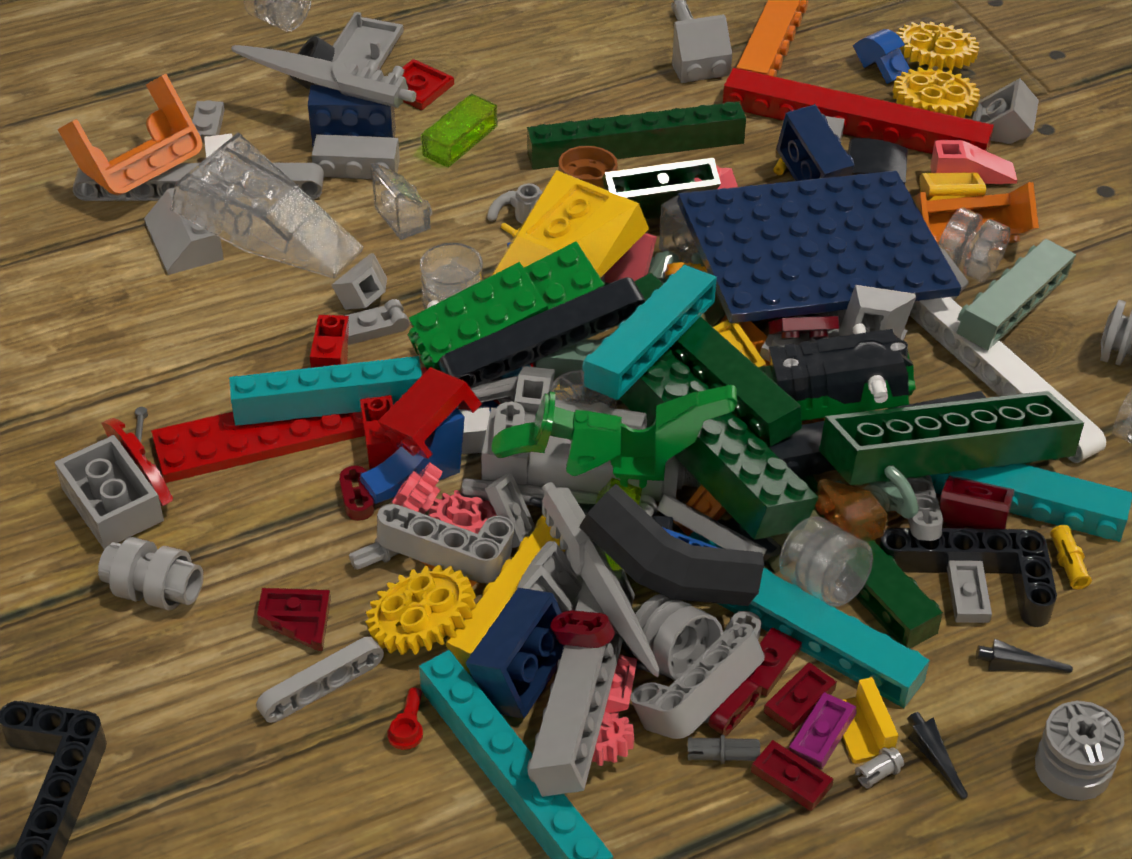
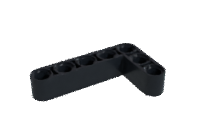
M889 528L883 532L880 548L894 558L903 572L947 573L949 561H983L984 573L1013 575L1021 619L1026 624L1033 627H1042L1050 621L1057 599V592L1047 543L1041 533L1030 529L942 528V535L939 539L925 541L914 537L910 528Z
M13 701L4 705L0 710V725L6 742L11 747L55 754L16 845L14 856L15 859H62L106 749L107 741L99 716L90 711Z

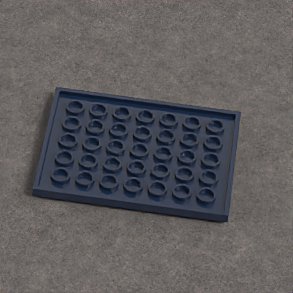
M897 171L678 194V206L708 274L717 277L716 293L730 324L847 310L855 285L915 293V301L954 297L960 294V283Z

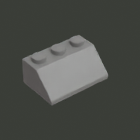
M195 182L167 189L144 218L146 227L167 274L170 275L224 260L220 234Z

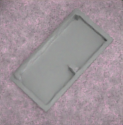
M355 12L333 44L335 54L332 62L334 60L343 62L347 69L350 68L352 63L357 64L358 69L363 70L364 66L367 67L372 59L380 64L378 68L380 70L397 40L403 34V25L364 18L360 12Z

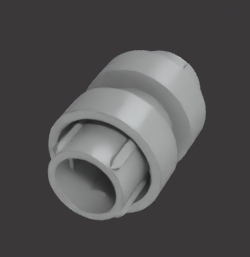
M135 537L127 538L122 544L115 542L109 544L103 551L98 566L99 579L110 584L113 595L132 601H140L144 598L148 605L165 610H173L180 603L192 604L197 599L203 584V569L200 565L191 562V557L187 551L169 546H162L157 549L153 542Z

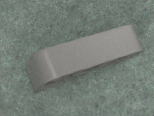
M396 504L383 506L377 514V541L381 546L435 567L441 565L443 570L452 566L454 572L461 570L464 577L467 576L468 579L475 582L489 583L494 581L512 552L514 524L504 516L488 518L477 534Z
M742 623L729 628L669 687L650 682L634 689L630 699L644 729L673 739L684 738L693 733L764 661L765 655L752 625Z

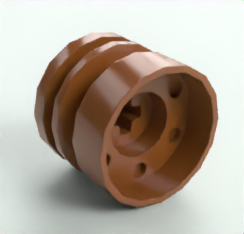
M578 146L562 153L559 158L558 171L605 189L602 177L606 172L618 171L617 158L603 148Z

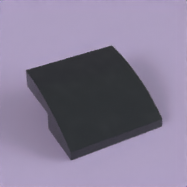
M852 138L850 140L848 154L851 155L854 161L852 175L897 171L903 183H906L908 148L877 139Z

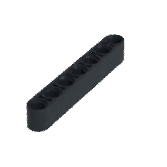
M625 277L450 351L439 359L438 368L443 373L465 381L472 389L620 325L646 300L633 279Z

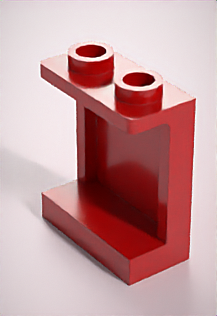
M430 367L378 420V423L385 430L384 438L392 446L397 448L400 445L412 456L419 454L429 459L433 453L426 446L425 440L457 406L474 413L482 403L465 381Z

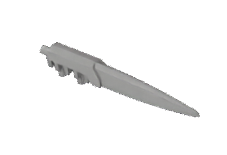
M240 45L231 47L233 52L266 67L311 83L340 90L341 94L395 108H398L403 103V100L414 102L416 99V92L408 90L406 79L402 77L404 69L400 66H395L392 73L384 76L383 72L378 70L380 64L372 59L367 67L364 66L363 70H359L357 64L353 63L347 69L343 62L335 60L331 62L267 48Z
M546 483L542 487V491L545 494L542 499V514L546 517L548 527L551 526V537L560 538L559 546L562 550H565L564 553L568 561L571 562V567L576 575L582 576L610 622L635 655L653 675L658 677V664L639 621L607 561L605 552L579 528L586 515L569 488H556L554 483Z

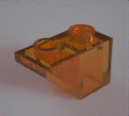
M827 479L818 481L816 495L819 498L815 505L816 510L819 514L825 516L831 524L834 535L837 538H841L848 549L884 535L888 514L870 491Z

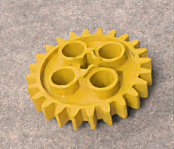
M912 22L911 26L904 25L903 28H899L898 32H896L905 44L900 48L904 58H910L909 62H919V66L927 64L929 68L938 66L940 70H943V67L953 70L954 66L962 69L963 65L969 67L970 63H975L979 51V42H976L975 37H970L971 33H962L963 29L955 30L953 25L945 27L944 23L935 25L934 22H930V24L920 22V25Z
M918 67L917 71L909 69L908 73L901 72V76L896 77L892 93H894L893 99H897V104L965 118V115L971 116L972 111L976 112L980 99V89L976 88L975 83H969V78L962 79V74L953 75L952 70L943 72L939 68L935 71L929 67L927 70Z
M437 565L433 571H430L428 566H424L421 573L417 574L412 569L409 577L405 578L403 575H399L398 583L388 582L387 586L389 589L387 591H378L377 595L380 600L370 601L372 609L366 611L368 620L365 622L371 637L374 638L382 649L387 648L390 654L398 649L400 655H404L408 649H412L414 655H416L420 647L425 646L427 651H431L432 643L437 642L440 645H444V637L447 635L455 638L457 635L454 629L465 628L466 624L463 619L473 617L470 609L476 608L474 601L476 595L468 577H464L461 570L454 572L452 566H449L443 571L441 565Z

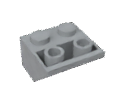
M855 285L838 336L854 334L852 329L856 324H864L866 332L893 329L894 334L901 338L916 299L915 293Z

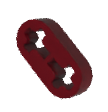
M354 465L343 469L339 480L347 516L353 520L361 521L373 515L374 499L360 481V474L367 472V470L361 466ZM357 479L359 486L353 487L351 480ZM361 498L363 506L357 507L355 499Z
M570 610L557 615L551 622V629L559 644L599 648L608 644L615 635L608 616L603 613Z
M747 678L711 714L708 726L721 735L727 736L756 705L763 690L762 686Z

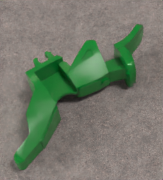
M726 385L699 392L696 391L656 405L655 422L649 428L640 430L632 429L623 424L622 417L586 410H575V412L556 407L555 392L549 391L547 394L544 393L535 422L512 426L498 432L492 441V452L497 458H505L526 452L545 453L550 436L569 439L571 444L566 463V472L570 475L578 476L610 461L613 467V474L616 478L620 479L622 487L627 488L628 479L640 480L639 487L644 488L647 485V480L664 481L667 460L695 442L704 421L730 413L735 409L737 405V388L734 385Z

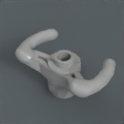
M528 183L521 185L517 191H508L500 195L489 207L487 219L491 222L496 221L500 209L506 204H512L515 207L516 220L523 224L542 191L537 185Z

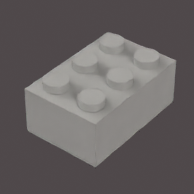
M115 435L54 462L61 488L103 549L112 542L119 543L164 521L158 494Z

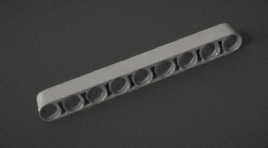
M180 163L124 194L113 195L78 168L73 185V193L77 198L85 201H158L167 189L195 182L203 200H313L322 194L324 171L316 163Z

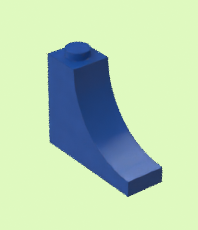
M457 407L425 440L426 446L433 453L429 459L419 454L412 456L401 446L383 463L360 474V481L373 497L375 504L395 497L399 488L413 471L420 474L429 463L443 471L439 480L460 473L465 417Z

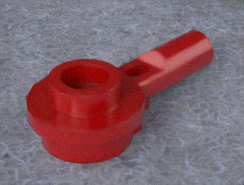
M419 688L409 689L403 713L397 714V717L391 722L387 730L389 743L397 749L408 750L414 748L423 739V728L417 718L422 697V691Z

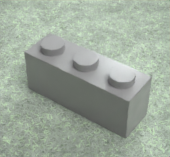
M316 134L312 151V163H316L323 168L324 177L396 180L400 162L398 138Z

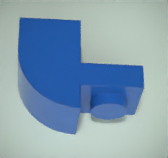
M882 29L852 45L863 67L866 68L876 63L887 84L895 81L897 76H901V72L908 73L910 69L900 50L905 45L903 40L889 29Z

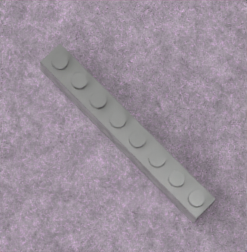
M623 569L614 570L613 572L632 607L635 594ZM584 581L581 590L578 592V602L575 611L605 614ZM614 626L615 635L608 644L599 648L565 645L562 656L558 660L556 677L550 687L549 701L547 707L543 710V721L539 733L536 734V745L527 767L529 778L532 782L536 783L542 797L579 792L585 789L623 638Z

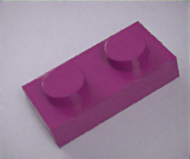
M824 692L791 743L789 750L813 766L823 769L856 716V706Z

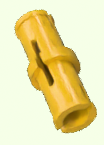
M1068 525L1056 526L1050 531V536L1058 552L1056 557L1061 567H1064L1070 581V586L1073 589L1086 588L1091 584L1092 579L1083 562L1085 556L1082 548L1076 545L1071 528Z

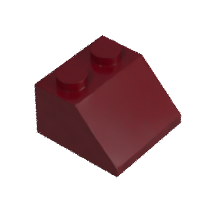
M949 475L940 499L943 522L950 528L1006 529L1015 489Z

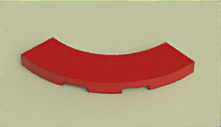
M110 418L101 422L107 436L115 435L159 496L160 505L163 506L172 502L173 497L156 465L146 459L145 448L134 433H125L123 431V428H126L125 424L118 419Z

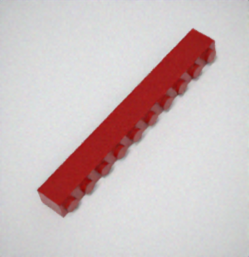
M738 68L732 69L723 90V103L740 102L743 111L784 121L786 112L815 104L821 114L828 117L845 119L843 134L883 140L929 154H933L934 142L940 140H963L988 152L994 128L993 124Z

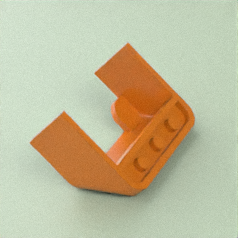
M167 74L146 84L159 110L150 114L146 121V127L152 139L109 162L99 148L92 146L78 119L58 129L80 170L113 195H121L197 155L202 149V138Z
M1028 182L1006 194L927 201L926 192H920L912 197L938 245L1002 239L1003 244L1015 243L1020 241V236H1024L1039 228L1033 182Z

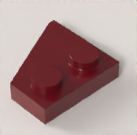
M262 588L257 612L258 623L314 650L323 651L331 602L330 590Z

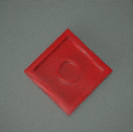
M412 59L402 67L404 69L402 77L406 79L408 90L416 92L414 102L405 100L403 102L419 110L425 109L454 85L453 76L415 59Z

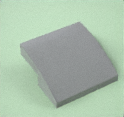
M547 541L526 569L517 589L525 588L553 593L561 612L576 609L578 592L581 590L584 580L581 575H576L571 567V562L568 561L567 556L555 541Z

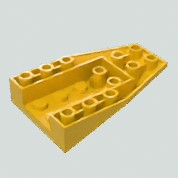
M556 170L491 276L518 262L524 268L577 241L601 278L649 228L639 203Z

